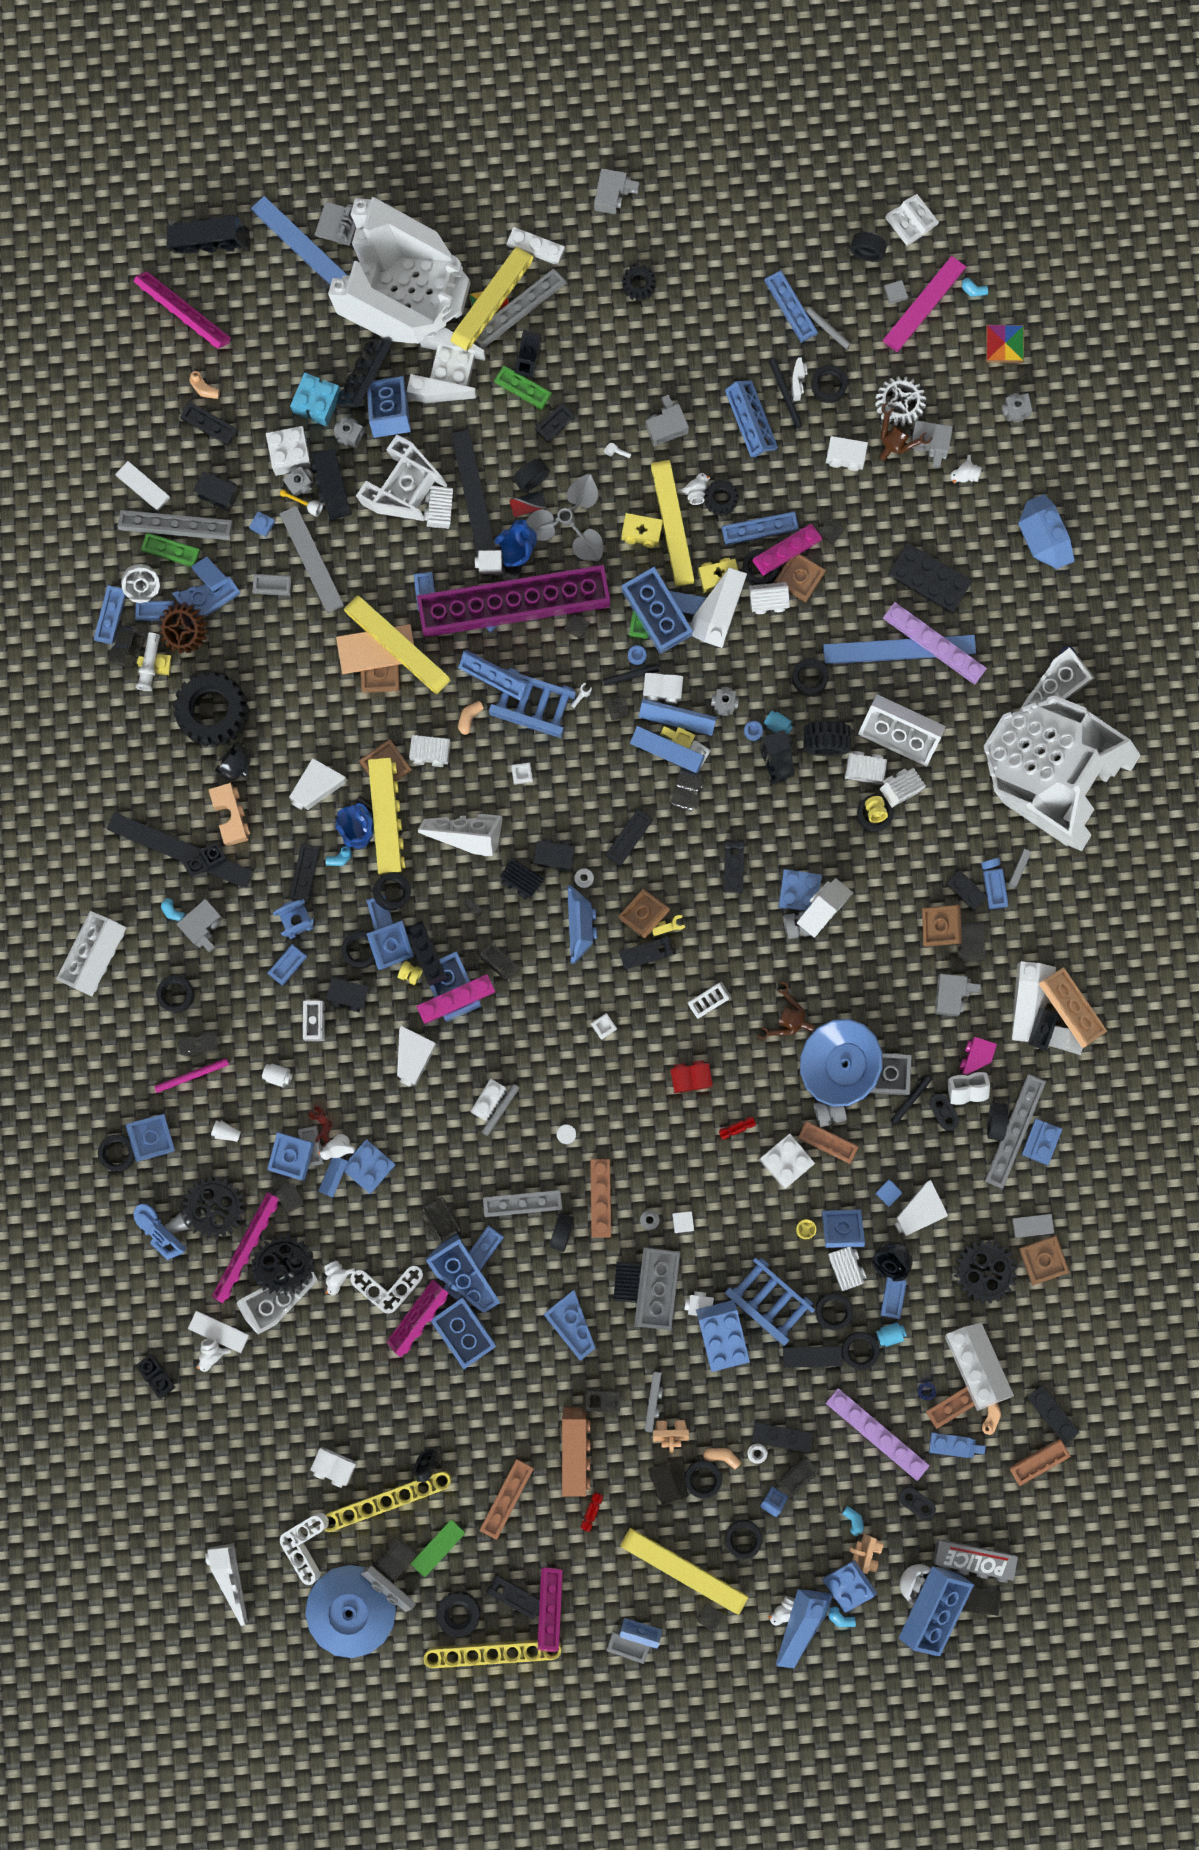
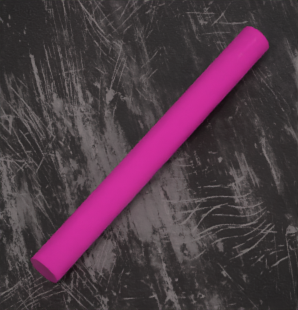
M225 1058L154 1086L155 1091L159 1093L229 1065V1062Z

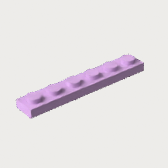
M896 602L884 615V620L974 685L986 671V667Z
M839 1388L826 1401L830 1408L916 1481L920 1479L930 1466Z

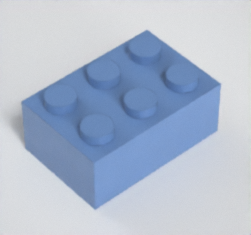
M403 376L372 381L367 390L369 423L374 438L411 432L407 388Z
M457 951L439 959L447 979L430 986L434 997H437L470 982ZM478 1000L443 1017L446 1022L481 1007V1003Z
M464 1297L431 1320L463 1369L497 1346Z
M734 1300L696 1309L711 1372L750 1362Z

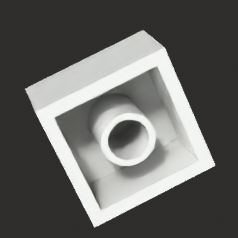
M303 426L266 433L272 469L276 476L289 473L295 466L312 469Z
M788 1134L759 1159L783 1189H786L815 1164L791 1134Z

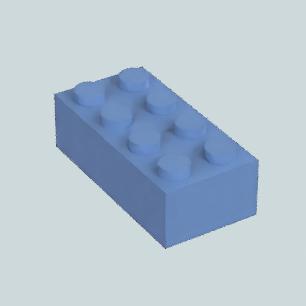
M655 567L621 586V591L659 654L693 635V630Z
M932 1566L899 1639L914 1651L941 1656L974 1584L959 1573Z

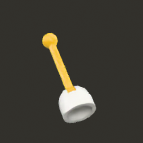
M285 489L280 491L282 497L286 496L306 505L310 514L317 517L321 513L323 503L317 500H312L308 503L287 493Z

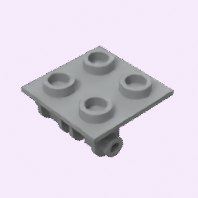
M325 201L314 236L350 246L356 228L351 216L353 205L347 204L346 207Z

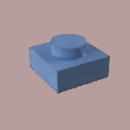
M258 511L249 528L267 538L275 520Z

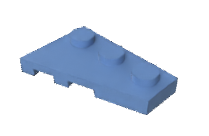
M226 577L228 582L213 592L205 584L172 594L181 605L184 602H187L188 606L193 604L195 605V610L201 609L199 615L204 614L207 617L241 593L231 578Z
M573 1290L543 1315L581 1361L595 1349V1345L576 1293Z

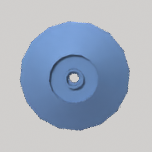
M851 1019L831 1020L818 1027L806 1040L800 1056V1074L806 1089L817 1101L832 1107L850 1106L864 1099L876 1086L882 1071V1050L877 1037L864 1024ZM848 1062V1066L845 1068L844 1063Z
M346 1565L331 1569L317 1580L308 1595L305 1615L309 1632L320 1647L335 1656L355 1658L370 1654L385 1642L393 1629L396 1606L387 1600V1596L384 1593L373 1589L372 1583L361 1575L362 1571L367 1567ZM347 1610L352 1611L353 1615L351 1617L346 1615Z

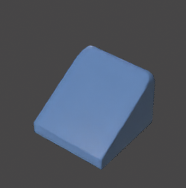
M888 1179L875 1194L890 1207L902 1192Z
M772 1486L760 1507L777 1517L789 1496Z

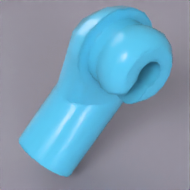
M963 279L962 289L969 296L988 295L987 285L977 287L971 279Z
M344 846L337 856H326V866L345 865L352 856L351 849Z
M166 898L161 903V909L168 919L180 921L186 916V913L175 911L172 899Z
M846 1506L842 1514L851 1520V1533L854 1536H859L864 1531L862 1516Z
M831 1607L829 1609V1619L837 1627H856L855 1617H844L839 1613L840 1609L838 1607Z

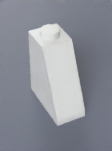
M312 758L289 798L293 801V806L300 810L302 808L309 810L346 784L347 779L345 776Z
M403 1026L399 1029L397 1076L401 1078V1083L410 1087L411 1084L417 1085L437 1044Z
M931 1180L924 1183L895 1218L897 1223L894 1224L899 1234L903 1233V1236H907L948 1216Z

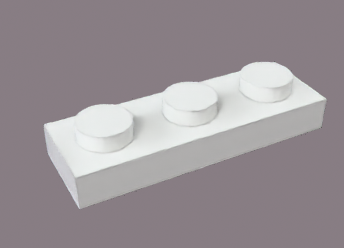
M513 227L507 241L508 247L513 249L519 247L534 257L557 266L565 251V246Z

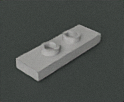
M657 1371L653 1372L645 1422L646 1432L653 1431L654 1418L659 1417L660 1407L656 1405L657 1398L661 1399L663 1387L659 1386L661 1372Z
M373 1566L367 1567L362 1571L361 1575L372 1583L373 1589L384 1593L391 1604L398 1605L405 1612L414 1608L415 1602Z

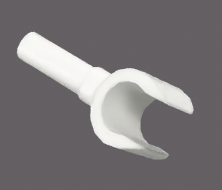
M609 443L604 450V453L611 457L615 452L628 458L631 456V453L620 450L614 443Z
M583 683L578 697L570 706L575 708L583 697H588L591 694L592 687L589 691L585 692L583 688L586 686V683Z

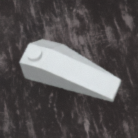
M728 568L693 616L690 625L693 630V637L721 648L724 646L747 573Z
M1068 648L1053 660L1020 710H1022V707L1032 703L1044 702L1053 695L1066 700L1094 680L1095 677L1074 651Z
M479 814L478 818L466 819V816H460V819L449 820L447 817L424 819L418 828V833L473 854L493 856L499 845L502 816Z
M1022 961L1017 964L1012 1040L1029 1041L1039 1008L1045 1009L1049 1001L1039 983L1056 973V967Z
M311 1272L313 1278L308 1279V1285L302 1283V1290L295 1288V1294L289 1290L287 1296H285L284 1291H281L280 1295L277 1296L275 1290L272 1294H269V1288L264 1291L261 1288L240 1299L237 1305L246 1322L258 1335L275 1326L318 1281L314 1272Z
M234 1543L211 1547L207 1550L208 1553L205 1554L206 1563L210 1565L211 1571L240 1625H246L248 1620Z

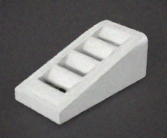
M719 982L689 1001L688 1005L697 1019L731 999V996L723 983ZM716 989H719L722 996L724 997L723 999L719 997V995L716 992ZM710 993H712L717 1003L714 1004L709 996ZM703 997H705L707 1002L709 1003V1008H707L706 1004L702 1000ZM698 1001L704 1011L701 1012L695 1002Z

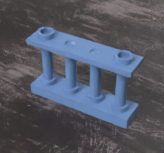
M513 668L506 670L529 682L524 700L519 701L518 707L514 711L508 710L506 704L509 695L502 692L499 703L496 705L491 704L489 714L562 738L564 729L561 727L560 721L568 698L575 700L576 692L568 686H562L561 688L519 674V671ZM532 686L543 689L535 715L530 717L525 715L524 710ZM550 692L561 695L553 721L548 723L543 721L542 715Z
M761 1257L759 1260L754 1258L752 1260L756 1264L754 1269L737 1288L735 1287L732 1290L729 1287L724 1294L731 1300H734L741 1309L785 1346L789 1341L786 1337L788 1335L787 1332L807 1309L811 1313L815 1311L812 1308L814 1304L807 1297L802 1299L767 1268L769 1264ZM763 1270L771 1279L756 1297L747 1303L742 1299L743 1292ZM778 1283L786 1292L770 1311L762 1316L757 1312V1306ZM793 1296L801 1305L782 1327L779 1326L776 1329L771 1324L773 1322L772 1319Z

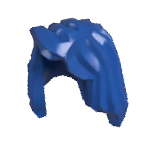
M517 520L509 529L503 530L495 538V544L501 546L502 562L505 566L515 567L526 563L537 543V533L528 526L525 520Z
M361 803L340 809L337 812L338 817L335 827L341 834L345 845L356 849H361L368 845L373 837L374 821L372 813Z

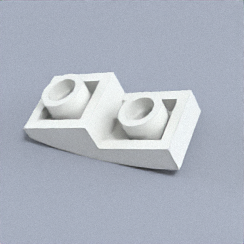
M802 357L797 359L794 367L791 387L793 402L799 401L801 394L804 393L802 382L807 374L806 363L802 362Z

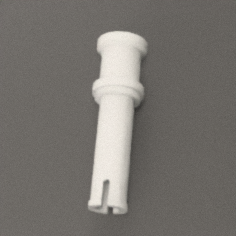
M148 633L143 664L138 671L140 673L139 681L135 686L139 690L152 691L153 689L151 684L153 676L156 674L154 663L160 635L157 634L156 636V633Z

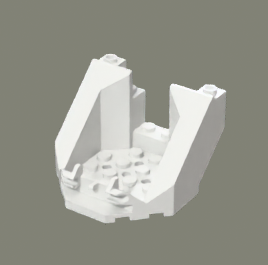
M372 197V199L355 198L351 211V216L356 226L352 245L359 262L354 261L350 276L343 275L342 279L332 278L328 293L338 315L380 335L381 339L387 338L395 342L419 344L425 340V336L431 332H437L446 326L448 321L454 317L457 319L463 314L470 280L462 271L461 262L449 252L436 231L375 197Z
M1055 695L1048 697L1044 702L1038 704L1035 702L1022 707V710L1015 713L1009 712L1004 714L984 745L990 775L994 784L993 788L1002 802L1064 845H1069L1080 851L1083 850L1091 837L1085 824L1093 813L1094 808L1085 795L1094 780L1099 775L1104 782H1107L1110 776L1115 777L1120 767L1131 771L1141 756L1129 738L1088 712L1085 707ZM1050 734H1055L1053 738L1049 739ZM1029 743L1028 747L1023 748L1024 744ZM1041 750H1045L1043 754L1039 755ZM1057 756H1061L1058 761H1055ZM1031 766H1035L1033 770L1029 771Z

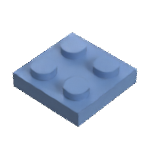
M784 869L778 908L807 911L812 904L809 901L820 890L822 875Z
M397 921L366 933L378 970L414 957L402 921Z
M164 1114L126 1124L136 1162L175 1151Z
M277 1132L267 1170L298 1180H305L314 1142Z
M366 1139L348 1160L344 1172L369 1194H372L396 1164Z
M861 1210L822 1211L825 1248L865 1246Z
M855 1560L845 1564L822 1579L844 1613L875 1597L877 1594Z

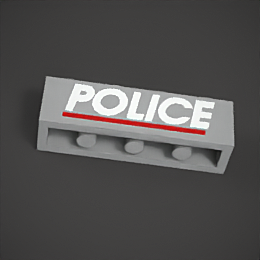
M937 1539L933 1563L938 1565L937 1568L945 1570L954 1568L957 1569V1573L965 1575L973 1572L977 1573V1577L984 1579L993 1576L996 1577V1581L1008 1583V1580L1014 1581L1018 1556Z

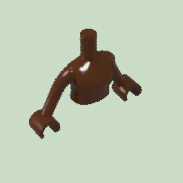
M888 403L882 405L881 410L884 413L881 440L885 449L879 456L881 460L885 461L891 452L902 454L921 443L928 444L933 440L932 436L929 441H925L924 436L927 433L925 432L920 438L904 445L910 436L896 425L887 434L889 417L894 412V407L887 412L885 407Z
M780 982V984L784 985L786 990L780 991L777 989V992L783 994L794 1009L785 1006L778 1024L788 1029L767 1030L766 1028H760L766 1032L765 1037L757 1035L760 1040H764L768 1036L794 1035L801 1028L813 1032L815 1025L804 1021L805 1010L790 995L788 984L785 982Z

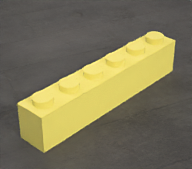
M391 758L368 760L378 874L384 875L389 872L403 873L402 868H406L405 857H401V849H404L403 838H399V831L402 830V821L398 819L397 812L400 811V801L396 800V793H399L398 781H394V774H397V765Z

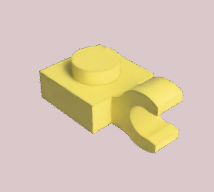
M156 654L154 663L156 674L170 675L171 655ZM142 656L137 657L139 667H142L144 657Z
M664 726L660 734L686 748H690L695 737L694 734L679 727L675 732Z
M682 915L675 916L669 924H666L665 921L659 922L652 930L653 936L685 928V925L678 926L676 924V920L682 918Z

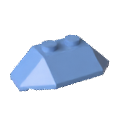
M1045 494L1028 500L1018 525L1033 558L1055 569L1073 563L1074 556L1071 540L1056 506Z
M568 885L571 964H575L593 945V939H597L596 927H592V920H596V910L592 908L591 903L574 887Z

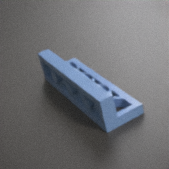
M736 381L725 389L751 458L757 457L764 451H775L778 446L753 382ZM744 387L748 388L750 394L746 392ZM764 437L768 440L770 445L766 444Z

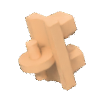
M685 1420L675 1421V1430H667V1421H656L655 1430H653V1442H661L662 1448L669 1447L670 1453H674V1447H681V1441H689V1430H687Z
M863 1534L862 1541H857L856 1548L850 1547L849 1552L854 1553L852 1560L856 1561L863 1573L868 1574V1572L877 1571L878 1561L872 1559L873 1552L880 1554L884 1544L870 1535Z

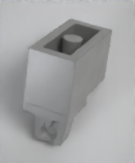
M601 168L594 201V211L616 214L617 208H621L624 195H628V193L638 194L639 182L632 181L630 177H627V173Z
M669 395L662 397L661 401L664 408H661V415H652L645 423L653 447L688 434L689 427L680 405H677V403L672 404Z
M915 421L911 441L920 438L925 432L927 433L924 436V440L929 441L932 436L933 440L928 444L921 443L913 447V449L918 452L928 451L929 457H933L932 468H940L942 459H946L949 452L953 426Z
M204 899L176 925L194 945L199 948L204 946L208 952H211L216 947L209 940L212 938L209 930H215L219 927L223 917Z
M940 974L937 981L934 1014L959 1016L960 1012L964 1010V1001L961 998L969 997L970 993H980L981 985L971 983V979H967L964 976Z

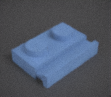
M1035 1119L1021 1155L1049 1165L1062 1129Z

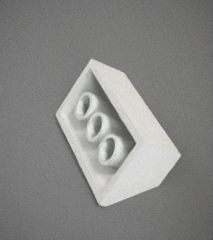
M877 694L858 735L927 767L946 726Z
M90 911L56 980L93 996L94 992L98 989L102 976L107 971L111 958L115 955L116 948L124 936L126 927Z
M982 1323L966 1326L946 1334L945 1339L977 1411L1014 1396Z

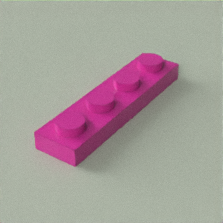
M810 524L753 559V563L764 576L819 543L822 537L814 526Z
M486 974L416 1007L424 1024H427L496 992Z
M545 1567L541 1569L537 1650L559 1651L563 1571L560 1569Z

